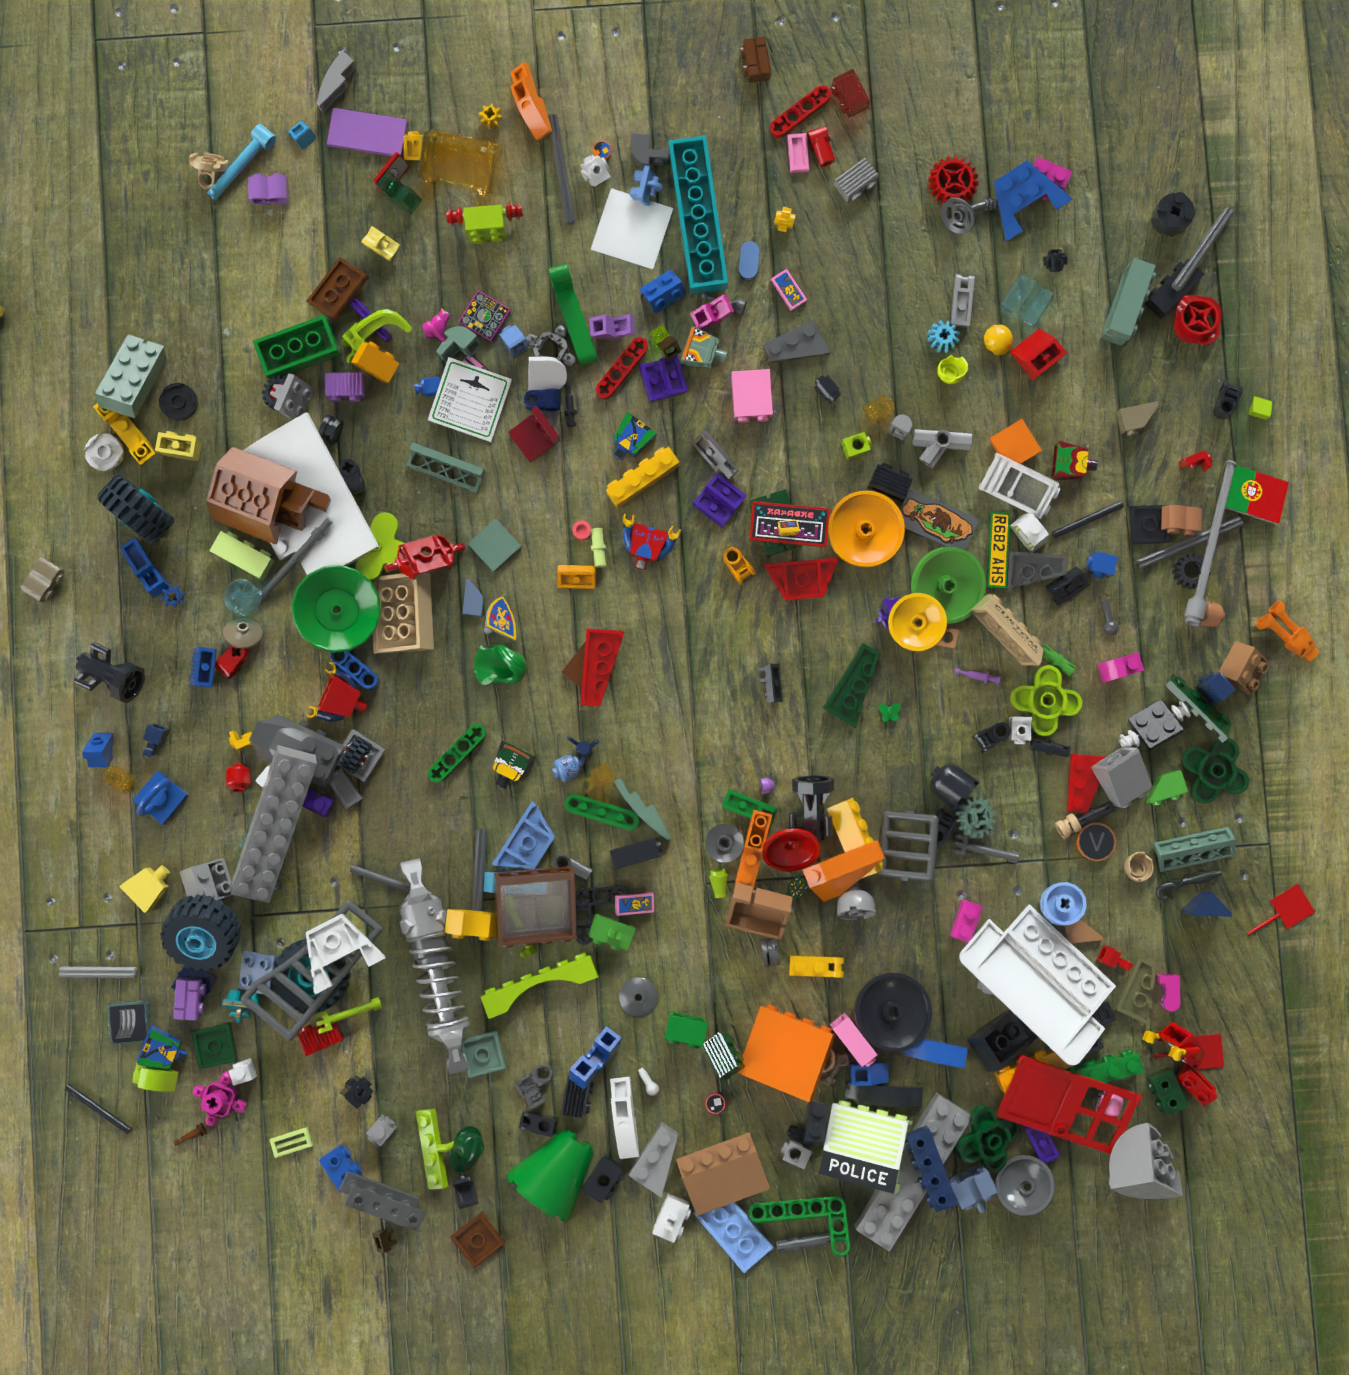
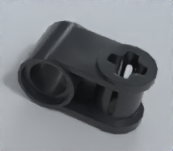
M1227 380L1223 382L1213 411L1218 419H1226L1235 412L1244 387L1229 384ZM1222 405L1227 407L1228 412L1223 411Z
M351 459L343 460L340 463L339 469L352 496L366 493V486L358 464ZM348 465L354 467L351 469L350 473L346 471V469H348Z
M998 722L972 736V739L976 740L981 748L980 752L984 753L1006 739L1010 734V727L1004 722ZM999 725L1005 729L1003 736L996 734V728Z
M940 808L936 814L939 818L938 832L941 835V840L937 842V846L945 843L957 823L956 820L959 818L944 812L943 808Z

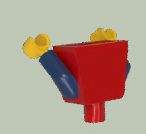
M330 662L334 666L333 670L328 671L325 669V671L331 677L318 706L308 707L314 710V714H307V717H317L324 721L333 722L343 720L346 716L350 717L353 710L363 714L367 703L358 700L361 693L357 690L358 684L344 670Z

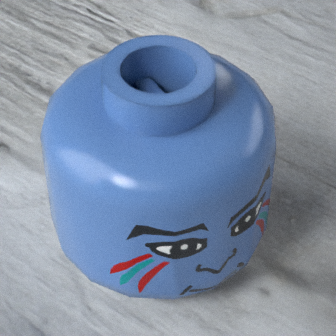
M567 754L556 759L552 769L554 777L556 779L560 778L562 782H568L577 778L580 775V770H582L579 767L580 762L578 758Z

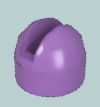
M760 779L762 794H767L774 790L775 784L771 779Z

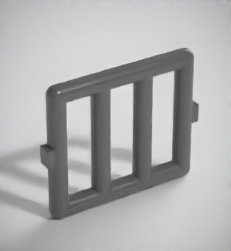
M885 811L883 813L880 843L885 859L882 860L883 869L878 872V875L900 878L901 881H933L939 818L935 815L916 814L913 811H907L906 813ZM890 819L931 823L930 835L889 831ZM890 838L929 842L928 854L888 850V840ZM887 858L927 862L926 873L889 870L886 869Z

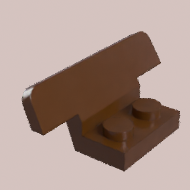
M294 482L293 489H284L275 521L302 531L306 527L305 512L311 506L326 512L331 498L328 494Z

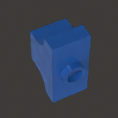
M93 733L82 751L83 759H87L88 767L107 768L113 759V733Z

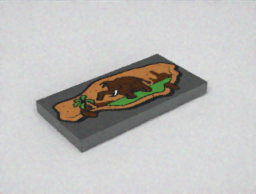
M910 489L900 508L905 530L944 547H956L966 550L979 519Z

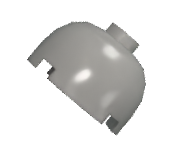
M851 887L849 891L839 897L837 913L839 918L844 920H857V917L860 916L867 919L876 915L875 902L868 892L860 890V887Z

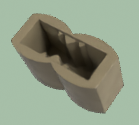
M40 557L20 589L39 602L48 601L54 594V586L56 584L59 585L64 579L63 574L65 570L48 559Z

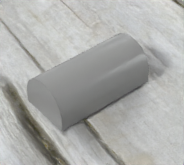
M906 415L896 416L887 431L888 434L903 441L912 427L911 419Z

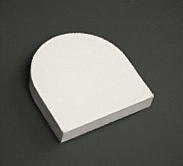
M529 357L528 393H551L563 387L567 379V372L561 362L554 357Z

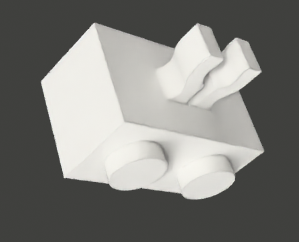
M667 1193L652 1234L673 1243L676 1237L680 1239L684 1229L681 1225L684 1219L688 1220L691 1213L689 1202Z

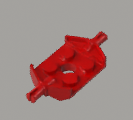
M441 535L430 536L398 545L395 562L385 564L384 567L386 572L400 570L407 577L415 580L416 575L450 566L449 569L451 570L454 554L464 551L465 545L463 542L453 545ZM426 551L430 553V555L426 556L423 555L421 552Z

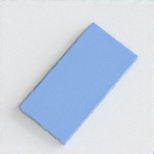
M737 1202L698 1216L695 1210L693 1211V1214L743 1273L748 1271L774 1248Z

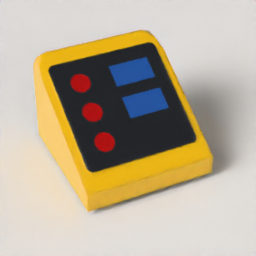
M797 520L778 522L780 536L798 535L800 530Z

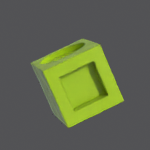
M865 432L845 438L841 442L847 461L868 454L871 450L870 447H872L870 437H866ZM860 442L862 449H855L853 443Z

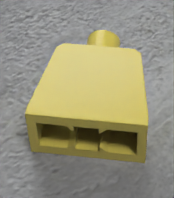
M163 865L156 871L151 868H145L119 887L144 913L151 912L169 887L163 879L170 872Z

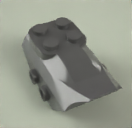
M275 714L270 719L257 722L249 739L256 750L257 757L271 763L277 745L316 755L317 765L311 782L326 788L346 746L328 738V733L317 729V731L311 730V725L300 721L298 724Z

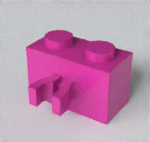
M1037 156L1033 166L1064 191L1072 171ZM1045 194L1042 200L1046 201L1048 195Z

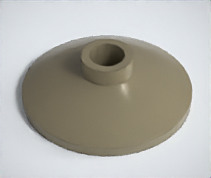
M249 618L233 619L225 625L223 630L225 641L236 648L253 647L260 642L263 635L261 626Z

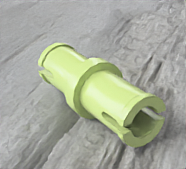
M603 528L591 529L593 543L591 551L594 553V567L602 568L607 566Z

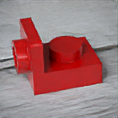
M1206 450L1184 458L1179 461L1181 468L1188 466L1189 469L1201 465L1203 471L1212 468V458L1209 453H1206Z

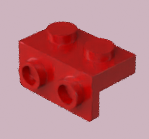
M1186 1063L1182 1065L1176 1079L1203 1106L1215 1101L1218 1097L1215 1094L1216 1088L1196 1068Z

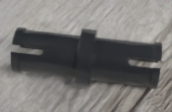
M1031 739L1030 750L1046 752V755L1050 756L1055 754L1068 758L1070 755L1071 746L1057 744L1052 740Z
M1108 801L1097 808L1092 807L1089 812L1076 817L1080 822L1081 828L1095 821L1099 822L1101 818L1114 813L1115 809L1111 807L1112 803Z

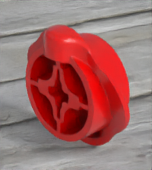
M1197 295L1183 296L1176 306L1174 330L1178 338L1186 343L1199 345L1213 344L1220 333L1222 312L1219 304L1210 297ZM1184 313L1187 314L1189 320L1187 325L1184 322ZM1209 315L1212 319V328L1209 326V322L1207 320V317Z

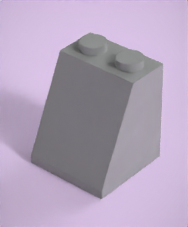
M1121 747L1091 767L1114 807L1126 808L1132 804V800L1145 796L1148 793L1147 790L1152 788L1138 748Z

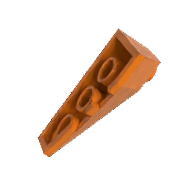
M878 840L812 864L803 869V873L810 889L825 902L845 893L865 874L885 859Z

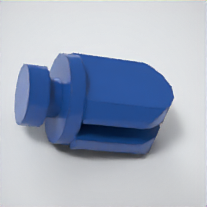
M440 377L423 378L420 380V385L414 383L416 395L422 392V395L426 397L435 396L441 381Z

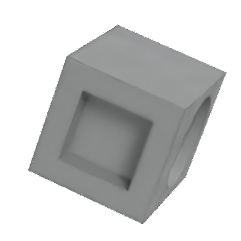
M789 1138L788 1142L783 1143L780 1153H782L784 1161L805 1169L812 1150L810 1147ZM792 1149H799V1156H790Z

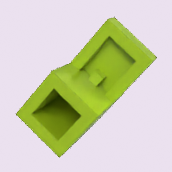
M136 1063L133 1083L138 1084L137 1087L141 1089L175 1092L179 1072L172 1069L141 1066Z

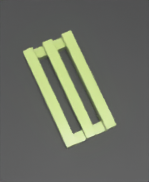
M308 1127L269 1139L275 1158L313 1146ZM301 1133H304L305 1135L277 1145L275 1144L276 1141L283 1140ZM306 1140L307 1142L306 1144L293 1147L281 1152L277 1151V1149L294 1143H298Z

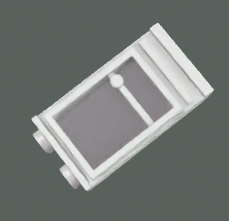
M996 452L995 458L987 469L982 483L979 484V489L1028 513H1032L1040 519L1043 515L1046 516L1051 508V505H1049L1051 499H1055L1060 491V488H1058L1059 483Z

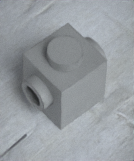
M382 1114L366 1132L369 1141L374 1145L378 1144L381 1146L397 1128L394 1125V1121Z

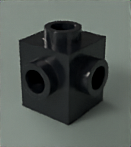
M355 1076L347 1080L344 1084L345 1088L340 1094L353 1107L358 1109L361 1104H366L371 1099V1094L374 1091L370 1088L372 1084L364 1076L362 1078Z

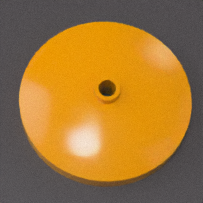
M858 491L849 494L837 503L829 517V542L835 553L842 560L853 566L875 567L881 565L896 554L903 542L905 525L901 511L890 498L881 493ZM862 528H867L868 533L864 534Z

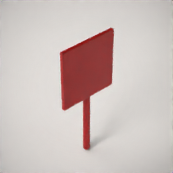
M1296 884L1270 900L1277 914L1250 930L1248 934L1255 933L1279 917L1286 928L1289 929L1313 914L1315 910L1299 885Z
M1221 1034L1195 1036L1205 1051V1055L1201 1058L1202 1064L1196 1069L1224 1067ZM1160 1053L1153 1055L1154 1058L1171 1056H1168L1169 1053Z

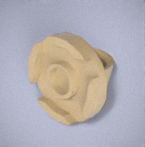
M193 153L189 156V164L198 169V182L205 189L211 188L217 182L218 172L228 169V160H224L222 156L204 153V156H198V153ZM204 174H208L211 176V184H207L204 182Z

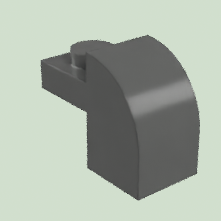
M631 134V155L634 163L639 168L644 169V165L649 166V163L655 166L668 164V150L650 149V134Z

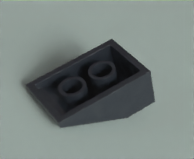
M1008 1009L979 1028L967 1041L987 1072L1002 1070L1038 1036Z

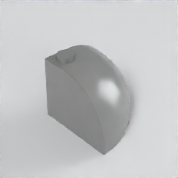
M1151 1124L1136 1125L1124 1132L1116 1141L1109 1161V1185L1112 1190L1134 1198L1167 1199L1181 1197L1183 1192L1179 1172L1174 1170L1170 1160L1174 1157L1168 1145L1163 1144L1160 1140L1161 1134Z

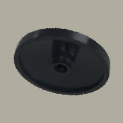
M884 973L873 977L861 988L854 1005V1017L859 1032L868 1043L884 1051L900 1052L914 1047L925 1037L931 1025L932 1006L926 990L918 981L901 973Z

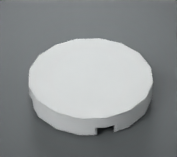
M96 434L89 439L85 446L87 462L98 471L107 472L114 470L120 465L124 457L122 443L111 434Z

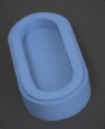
M748 241L741 246L739 274L745 280L755 278L758 272L759 247L755 242Z

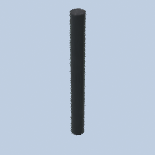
M1118 501L1052 531V536L1054 539L1115 512L1123 508L1124 505L1122 501Z
M71 1084L65 1087L64 1090L127 1135L132 1130V1127Z

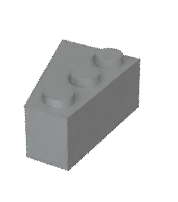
M663 1122L660 1123L629 1170L631 1178L662 1197L678 1137V1132Z

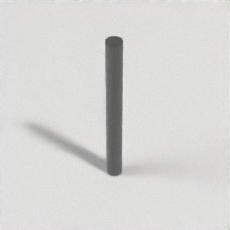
M353 864L351 865L350 872L409 892L410 884Z

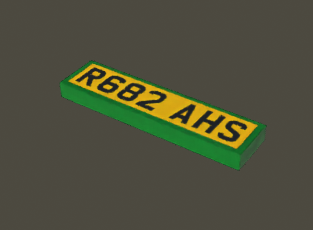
M990 512L986 588H1007L1010 513Z

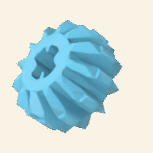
M940 320L938 325L932 324V329L928 331L930 337H928L927 341L933 342L930 346L932 349L935 346L938 347L937 352H940L943 348L944 352L947 353L949 348L953 350L955 344L959 342L957 336H959L960 332L954 331L956 325L949 326L950 321H947L944 325L943 321ZM941 334H944V336L946 335V336H947L946 340H944L943 337L940 338V335H941Z

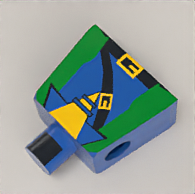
M627 412L613 438V442L618 445L613 455L620 461L623 460L627 453L635 458L655 440L657 433Z
M151 1025L137 1057V1065L169 1069L173 1060L184 1063L188 1052L178 1049L180 1041L177 1037Z

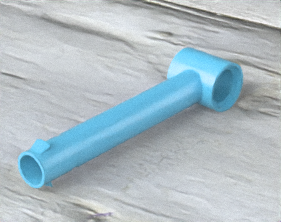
M258 124L252 130L251 138L253 140L207 192L215 201L262 147L268 150L274 145L276 136L262 124Z

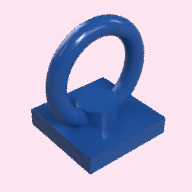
M157 770L133 801L138 805L136 809L138 816L150 814L159 823L164 825L189 794Z

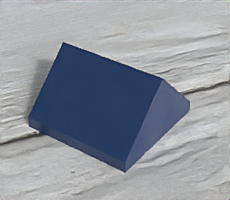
M1200 891L1181 909V913L1188 915L1232 917L1229 909L1213 892Z

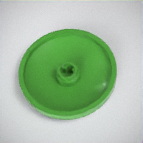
M941 547L925 555L917 564L911 581L912 594H927L939 601L945 610L947 624L957 623L971 616L973 613L970 610L984 597L986 589L985 573L980 562L970 552L956 547Z

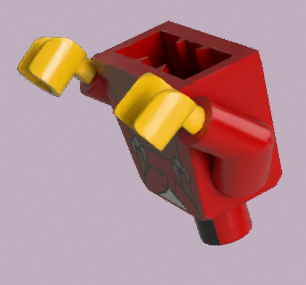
M1171 1022L1161 1032L1145 1031L1142 1040L1154 1044L1155 1038L1157 1041H1164L1170 1049L1168 1056L1173 1057L1175 1061L1182 1060L1193 1068H1197L1202 1064L1201 1058L1205 1055V1051L1192 1033L1174 1022Z

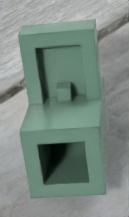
M456 326L444 332L447 339L440 344L436 352L447 363L448 357L453 358L459 351H462L471 358L483 344L477 335L468 328Z

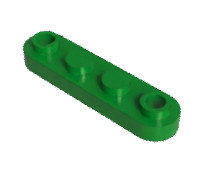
M571 794L565 800V807L571 813L626 830H633L639 825V816L634 811L578 794ZM573 800L578 801L577 807H572L571 802ZM627 817L633 818L632 824L626 822Z

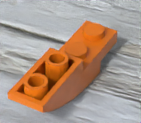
M523 62L511 71L513 84L510 88L525 123L535 139L540 141L552 132L543 98L537 95L529 64Z
M753 810L735 884L740 883L752 886L754 889L762 857V847L767 838L772 814Z

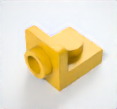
M409 131L408 135L403 136L404 160H424V135H419V131Z
M236 731L229 732V742L236 750L241 751L253 746L249 741L252 732L242 735V739L239 738Z

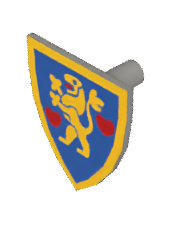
M502 596L495 599L487 610L484 633L488 635L494 631L516 641L514 617L509 605Z

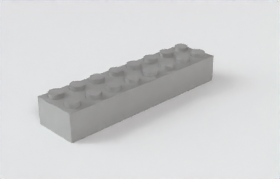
M277 745L231 882L232 895L266 903L270 902L317 765L316 755Z
M936 1092L913 1130L925 1125L929 1127L944 1164L969 1124L970 1113ZM905 1145L897 1184H900L899 1193L892 1194L876 1189L854 1224L856 1231L889 1252L927 1192L926 1188H921L918 1180L921 1177L919 1170L915 1171L911 1159L914 1158L911 1151H907Z

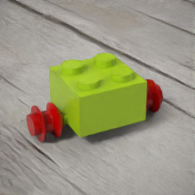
M518 201L515 206H511L508 202L506 210L500 204L464 208V212L460 207L457 208V211H452L449 208V212H446L447 223H451L452 227L454 223H459L462 226L465 220V230L468 239L474 244H481L489 240L501 242L503 239H507L505 216H507L510 222L513 217H517L518 221H520V217H523L522 205H518Z

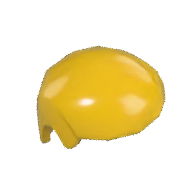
M1004 325L991 326L984 335L985 347L992 351L994 355L1006 354L1013 345L1011 331Z

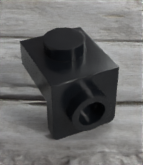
M464 1175L452 1181L459 1209L479 1204L475 1181L471 1177Z

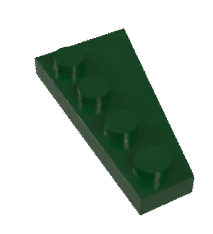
M862 643L824 704L823 709L851 727L856 728L859 714L862 711V704L868 692V685L873 676L880 653Z
M1172 674L1167 679L1165 686L1182 703L1188 702L1191 712L1196 717L1202 716L1206 722L1205 726L1210 731L1215 729L1220 734L1218 739L1223 743L1229 737L1232 724L1230 719L1225 714H1220L1211 702H1206L1201 698L1197 690L1189 688L1181 677H1176Z

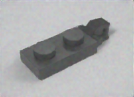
M706 430L692 442V445L716 472L724 473L728 479L738 472L732 459Z

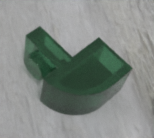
M387 171L377 184V187L391 203L411 215L422 201L412 188L403 185L390 171Z

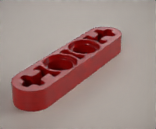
M825 85L816 87L774 119L770 124L771 136L774 138L784 137L826 105L831 97L830 88ZM819 92H821L822 94L826 93L825 98L820 97L819 99H817L819 97ZM805 102H810L813 108L807 111L803 109L802 105ZM795 113L798 116V120L792 122L788 119V115ZM781 125H783L781 128V132L779 130L774 131L775 126L780 127Z
M637 337L632 340L597 384L596 394L600 399H609L646 354L648 343L644 338ZM636 343H637V344L643 343V348H644V349H643V350H642V349H639V350L636 352V355L638 356L637 358L635 357V355H634L633 353L629 352L630 350H631L632 352H634V351L636 350V345H635ZM631 357L633 359L632 365L625 366L622 362L623 358ZM614 371H619L622 375L617 381L611 378V373ZM608 379L611 383L608 387L609 393L601 394L600 388H605L608 385V382L606 381Z

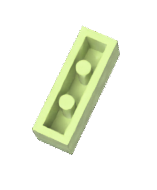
M220 531L210 552L264 581L275 562L270 558L272 554L263 549L258 552L253 549L255 545L246 540L243 543L238 541V536L230 531L227 534Z

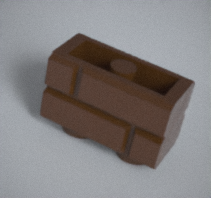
M762 36L754 39H744L743 46L740 47L741 59H745V65H743L744 77H748L749 83L771 79L766 38Z

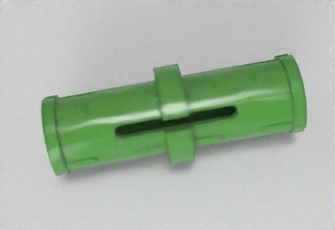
M1046 644L1042 646L1044 649L1042 657L1048 660L1052 666L1057 667L1067 676L1074 672L1076 666L1063 658L1061 653L1058 654Z

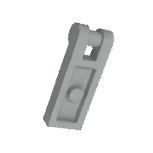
M955 274L950 326L970 327L975 276L968 275V277H963L961 274ZM961 284L967 285V288H960Z

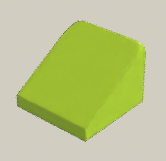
M1253 396L1248 415L1265 420L1270 418L1272 401Z

